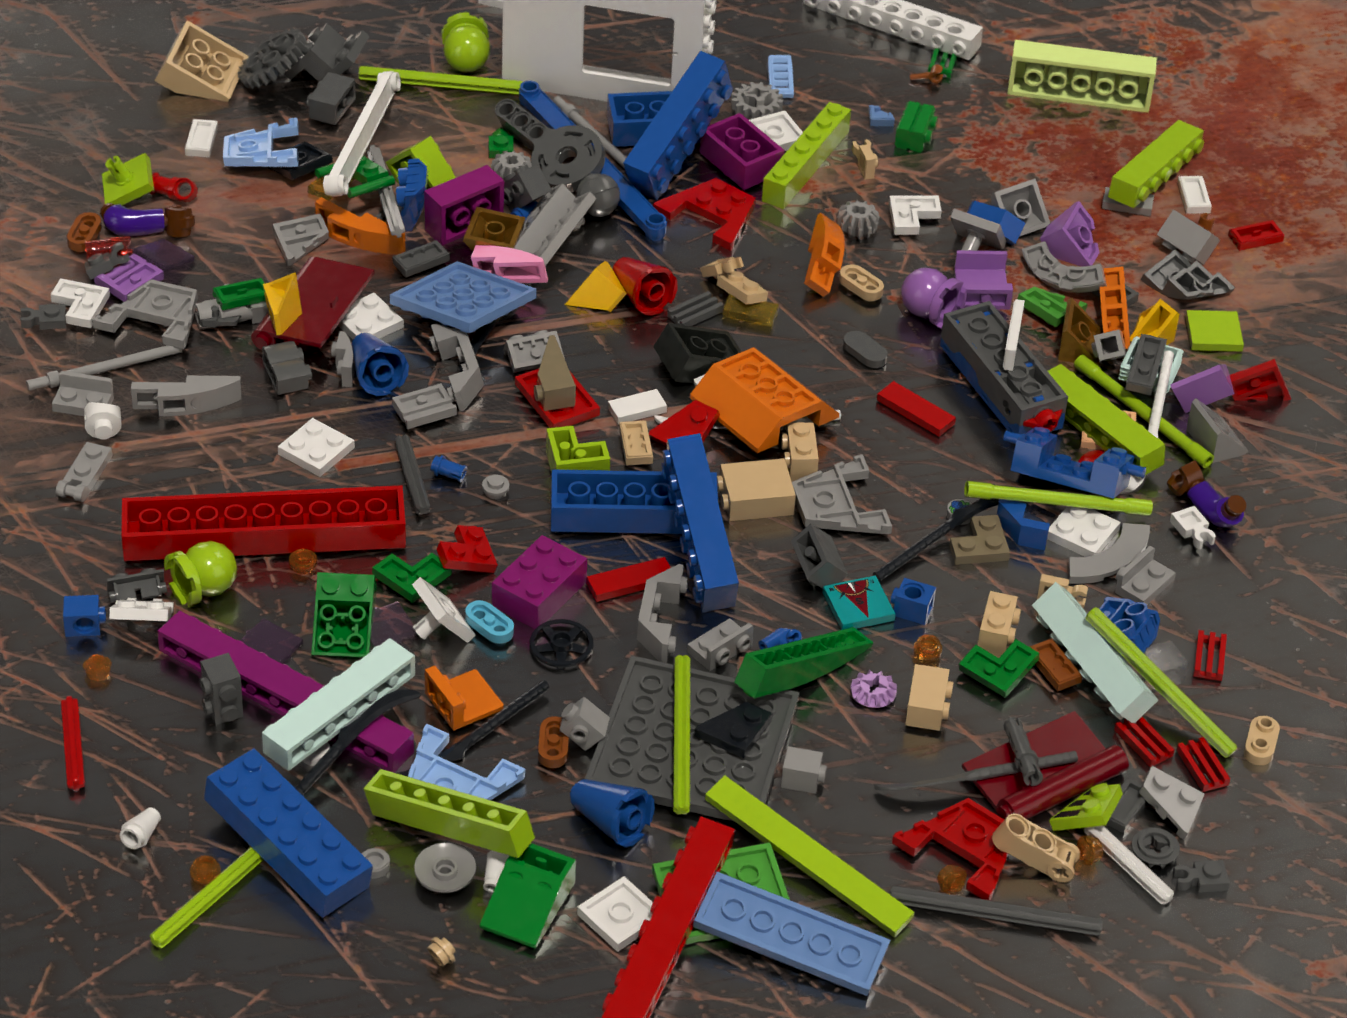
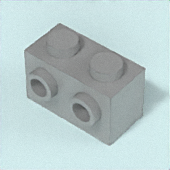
M1174 209L1157 233L1164 240L1162 245L1171 251L1179 249L1183 252L1182 256L1192 264L1198 261L1204 265L1220 241L1211 232Z

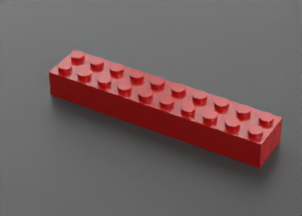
M403 485L122 498L121 537L124 561L165 559L166 555L176 551L186 554L188 549L195 544L206 541L224 544L234 556L406 548Z

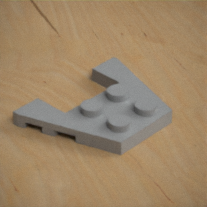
M151 279L128 294V300L122 304H113L108 308L109 312L102 317L97 315L92 319L93 328L115 333L127 317L139 319L143 322L148 321L168 327L162 335L163 344L184 349L192 325L198 293L196 289Z
M863 454L854 456L853 461L849 463H837L834 465V469L827 472L817 471L792 482L796 495L795 503L805 527L812 524L821 529L891 534L892 524L886 510L858 513L845 483L846 481L869 478V468Z

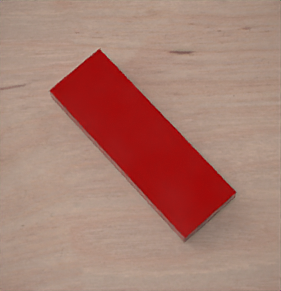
M895 381L877 393L878 402L938 437L955 425V416Z
M662 557L587 576L586 584L595 601L599 602L645 590L647 579L671 567L666 558Z

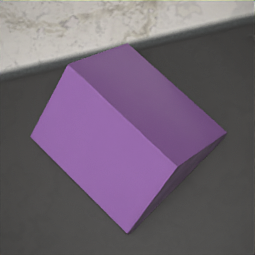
M1226 364L1217 365L1170 384L1185 413L1190 412L1192 401L1195 398L1208 405L1234 394Z

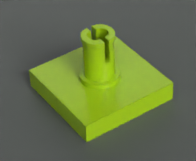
M146 153L125 163L121 161L119 156H113L114 161L111 158L106 161L105 166L109 170L102 173L105 204L124 205L154 190L151 161Z

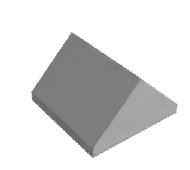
M1036 179L992 193V206L1008 210L1026 223L1020 236L1045 228L1050 224Z
M1195 398L1192 401L1186 430L1195 442L1214 455L1212 463L1239 457L1248 452L1247 448L1223 417Z

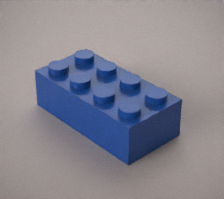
M672 91L608 94L607 121L612 145L620 147L635 146Z

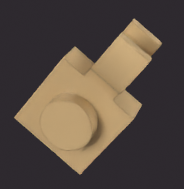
M866 139L864 145L859 146L856 141H853L852 153L858 159V168L865 180L873 179L875 168L878 167V158L871 150V142Z

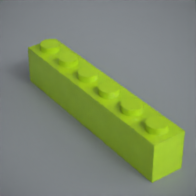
M829 102L764 177L762 202L783 210L849 133L851 109Z
M1181 120L1176 121L1112 176L1108 198L1132 208L1144 202L1148 195L1156 192L1163 182H1167L1173 173H1177L1182 165L1189 163L1196 153L1199 154L1204 145V140H1202L1204 130Z
M1062 364L1048 370V373L1068 396L1065 420L1080 432L1084 431L1088 438H1092L1105 451L1113 447L1127 450V454L1135 456L1134 465L1146 467L1145 475L1164 465L1165 444L1161 439L1152 435L1144 426L1130 418L1126 412L1121 411L1108 398L1103 397L1091 385L1085 383L1073 371L1068 370Z
M380 769L363 788L372 814L384 819L519 858L535 839L526 810Z

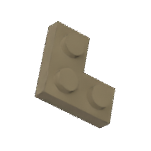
M998 515L971 517L970 526L974 536L950 538L949 547L955 565L1009 561L1010 551Z

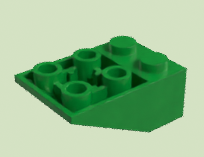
M317 572L311 656L363 658L370 653L377 586L375 575Z
M530 843L519 858L509 856L479 924V928L536 949L575 884L576 859Z

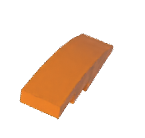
M1124 267L1103 268L1107 286L1099 287L1103 333L1121 330L1126 351H1128L1130 335Z

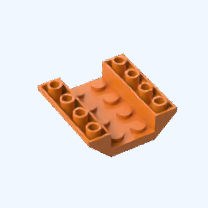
M754 347L714 363L690 393L691 400L700 401L717 409L720 413L717 421L756 453L778 445L780 427L806 416L816 425L821 426L839 418L840 414Z

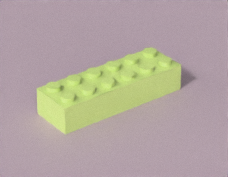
M1015 40L1007 95L1149 113L1157 58Z

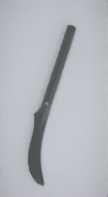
M1076 751L1038 757L1039 761L1037 764L1042 769L1074 763L1078 761V755ZM1015 762L978 768L944 778L908 783L878 784L874 786L875 790L881 791L901 790L957 781L983 780L1020 773L1021 771L1018 770Z

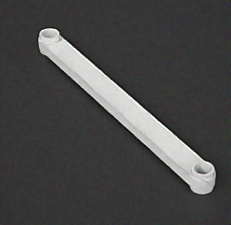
M384 71L378 74L377 84L330 174L324 176L323 187L327 196L336 197L348 194L349 182L395 92L400 91L401 79L399 72Z

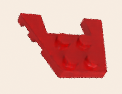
M714 178L653 203V207L659 213L665 215L668 220H672L687 208L721 225L722 227L713 234L712 242L731 251L735 246V240L741 234L743 225L746 224L755 207L756 197Z
M969 798L938 812L937 817L927 822L921 820L913 824V828L904 833L902 830L896 832L892 837V844L913 857L931 839H934L978 866L979 870L967 881L966 890L985 900L992 899L1009 855L999 850L992 840V834L1004 819Z

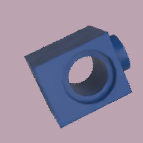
M904 578L900 587L894 588L890 603L894 604L895 617L925 625L934 607L936 587Z
M99 595L64 596L63 621L65 637L100 635L101 624L106 623L105 606H100Z

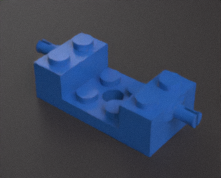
M1035 427L1025 434H1018L1007 430L1004 434V442L1016 444L1010 470L1013 472L1113 499L1128 487L1131 475L1143 479L1146 473V467L1134 465L1135 456L1127 454V450L1113 447L1108 449L1094 460V463L1090 461H1082L1080 463L1072 461L1070 456L1064 454H1056L1054 456L1058 435L1051 434L1049 429Z

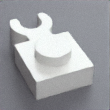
M1195 506L1171 513L1170 522L1184 539L1192 537L1193 545L1197 549H1202L1203 540L1208 541L1210 545H1214L1215 533L1208 529L1209 522Z

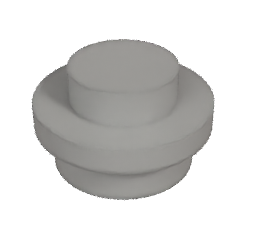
M490 475L483 480L482 489L488 498L501 499L509 491V481L501 475Z

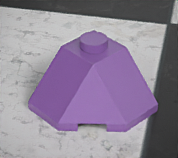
M1079 201L1075 202L1052 221L1040 238L1041 242L1045 241L1047 243L1050 253L1056 259L1081 267L1092 266L1099 254L1098 243H1093L1091 232L1095 229L1094 221Z

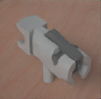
M216 299L205 300L195 304V308L198 311L195 313V318L199 330L212 327L236 326L238 323L250 319L252 324L260 323L268 313L266 302L222 310Z

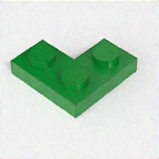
M391 553L372 567V575H375V578L412 603L420 598V595L412 586L418 578L421 577L435 587L452 574V569L443 568L440 558L433 553H430L414 566H410Z
M1017 639L1014 640L1000 658L975 645L959 663V670L1006 698L1039 660V652Z

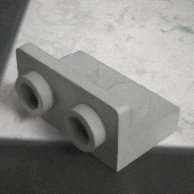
M541 330L531 336L515 335L506 340L503 351L504 355L509 357L513 373L540 368L550 335H555L563 354L557 331L548 332L547 330Z
M61 371L59 374L60 387L52 402V411L84 416V408L89 402L112 404L114 400L112 379Z
M1149 546L1143 552H1138L1129 565L1122 566L1119 569L1115 578L1117 580L1115 593L1125 599L1143 602L1148 605L1174 581L1176 572L1153 559L1155 548Z
M729 618L688 643L687 652L711 671L719 665H724L730 658L740 652H745L752 646L754 626L748 623L740 627Z

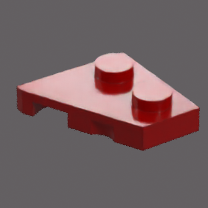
M1275 359L1230 374L1234 390L1232 395L1234 401H1248L1250 399L1267 401L1268 396H1282L1283 401L1291 400L1290 392Z

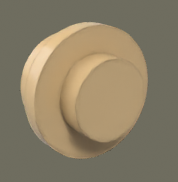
M434 937L431 940L432 944L427 947L428 952L440 966L444 967L447 963L452 964L455 961L453 955L456 952L455 948L446 938L440 940Z

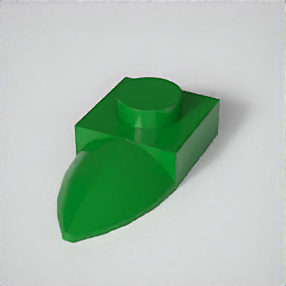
M502 127L496 129L489 136V158H495L496 154H503V151L509 153L514 150L513 136H510Z

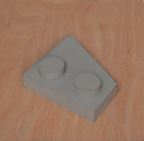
M321 214L272 224L273 234L287 266L293 265L329 238V231Z
M1151 766L1139 791L1141 796L1155 807L1156 812L1163 820L1169 818L1179 829L1176 834L1184 840L1190 831L1205 794L1154 766Z

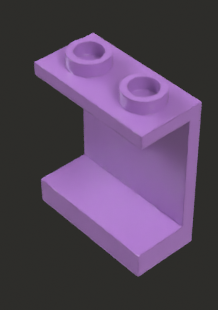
M956 251L955 278L964 283L962 286L967 288V296L963 308L990 301L997 310H1010L1013 286L1012 284H1007L1006 279L1007 251Z

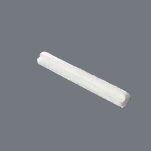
M1104 826L1086 827L1083 829L1098 846L1161 905H1165L1173 899L1174 891Z

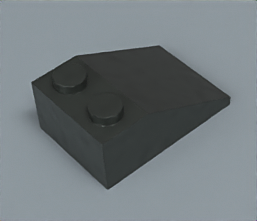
M667 323L653 346L660 360L668 369L672 379L679 383H694L693 379L706 374L714 363L742 352L728 331Z

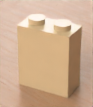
M785 458L720 465V475L717 476V490L722 493L721 508L723 511H727L729 521L794 515L796 495Z

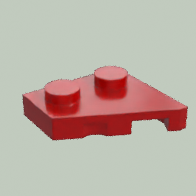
M694 400L650 430L649 437L667 446L668 439L700 433L702 442H704L720 413L717 409Z

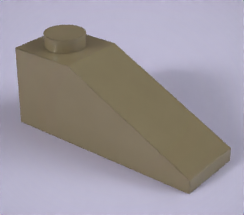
M550 335L538 371V382L534 386L535 399L541 402L544 411L575 406L576 385L555 335Z

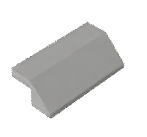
M563 183L551 188L552 191L542 197L525 219L514 249L543 258L546 266L597 199L591 192L575 197Z

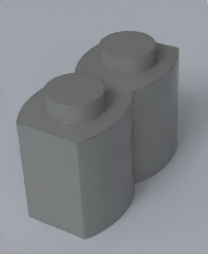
M294 341L262 347L263 364L277 395L309 388L312 372L309 364L305 365L304 354L301 347L297 348Z

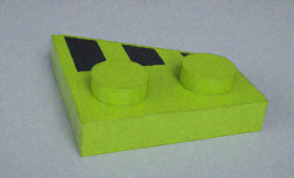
M1102 783L1091 787L1049 820L1052 830L1105 826L1123 795L1120 784L1108 785Z

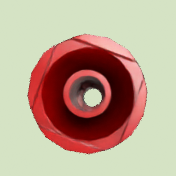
M622 257L615 262L612 270L627 293V297L635 308L644 315L653 316L660 314L664 311L663 307L667 303L671 304L675 299L678 281L668 268L629 257Z

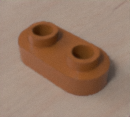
M93 212L78 215L67 234L68 247L76 252L89 250L102 229L101 217Z
M548 717L540 725L538 760L543 766L548 768L561 767L568 758L569 737L560 731L561 717Z

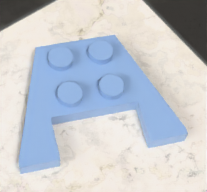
M298 118L288 119L289 124L278 126L277 122L268 124V129L260 132H255L253 128L224 136V166L298 167L297 148L273 151L274 138L299 135Z
M426 724L423 729L421 742H419L416 750L414 763L411 765L408 777L492 800L525 778L526 769L502 758L489 776L484 778L439 757L440 752L449 743V734Z

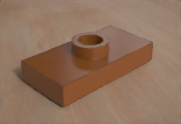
M1052 638L1029 646L1039 652V660L1035 665L1057 692L1082 683L1083 676Z

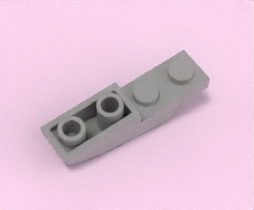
M187 375L186 382H132L133 409H158L159 417L190 415L215 410L242 399L241 376Z

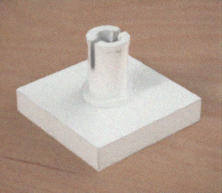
M421 577L412 584L430 610L417 624L413 625L416 633L422 639L426 640L441 624L467 643L476 636L447 596Z

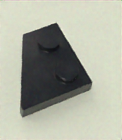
M745 702L697 725L694 737L745 758L771 723L772 713Z

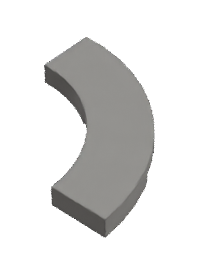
M1045 241L1022 249L1026 263L1033 274L1052 288L1066 292L1082 293L1100 290L1099 287L1107 286L1101 263L1083 267L1065 266L1050 253Z
M1123 523L1120 537L1107 550L1086 557H1069V584L1100 582L1105 577L1117 575L1122 566L1129 565L1138 552H1143L1146 549L1150 525Z

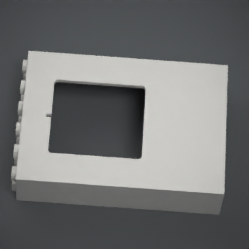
M503 0L502 79L523 82L535 81L544 92L606 102L608 94L673 91L700 51L712 55L714 40H710V35L714 33L715 20L711 19L712 15L715 14L716 0ZM585 5L673 19L674 38L671 79L583 65Z

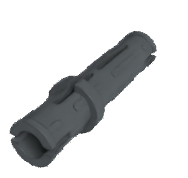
M1015 717L1008 718L1004 722L1003 727L1015 754V765L1022 772L1025 784L1029 786L1031 783V786H1036L1043 779L1037 764L1039 761L1038 756L1031 749L1022 721L1019 718L1015 721Z

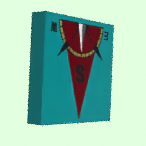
M876 575L823 586V595L841 630L851 627L857 629L895 621V612Z

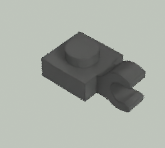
M123 242L114 244L110 254L108 252L103 255L102 253H97L85 262V269L90 280L100 274L113 270L114 266L127 263L130 260L129 254L124 256L117 255V252L124 248Z

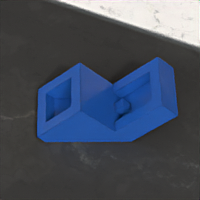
M972 201L967 211L969 214L1000 224L1007 241L1006 243L1010 246L1016 244L1026 224L1008 210L978 201Z
M999 499L997 515L1003 530L1017 545L1045 551L1050 523L1024 518L1027 503Z

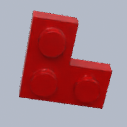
M457 525L454 532L457 542L440 541L436 548L442 566L445 569L494 573L498 566L483 527Z

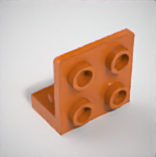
M435 665L425 669V694L453 731L493 715L504 708L502 701L476 669L451 679L446 674L442 675Z

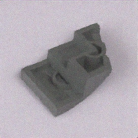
M1176 249L1145 272L1141 278L1149 287L1163 295L1176 299L1186 300L1230 293L1235 289L1219 272L1213 276L1198 261H1195L1193 264L1189 263Z

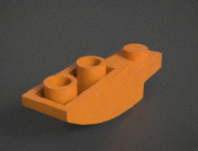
M323 197L315 201V215H322L330 238L355 248L376 253L398 255L406 252L405 232L402 233V237L397 238L396 235H391L388 223L367 212L359 217Z
M820 212L817 215L808 252L812 255L804 284L824 297L830 293L834 274L841 270L845 241L840 225Z

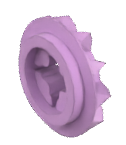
M869 669L866 674L858 673L857 678L852 679L851 694L858 703L871 708L884 707L894 701L897 694V684L893 683L892 676H883L882 671L875 674ZM873 685H878V687L875 688V690H873L872 693H870V687H872Z

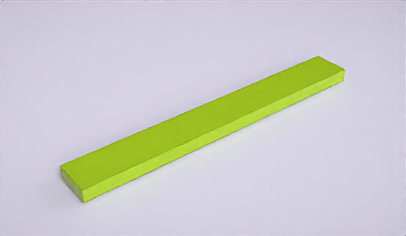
M724 775L705 794L707 802L762 842L771 843L773 850L894 938L914 918V912L727 776Z

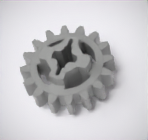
M750 82V86L741 84V89L735 88V92L732 93L731 109L735 110V114L741 113L746 118L754 119L782 111L783 95L779 94V89L772 90V85L770 84L763 86V82L759 84Z

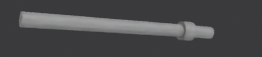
M556 96L553 102L576 125L594 131L601 140L604 150L625 169L623 162L627 157L579 114V110L576 107L566 103L560 96Z
M166 345L67 370V372L94 375L182 353V348ZM56 370L46 373V376L27 380L28 391L47 386L49 388L60 386V372L58 373Z

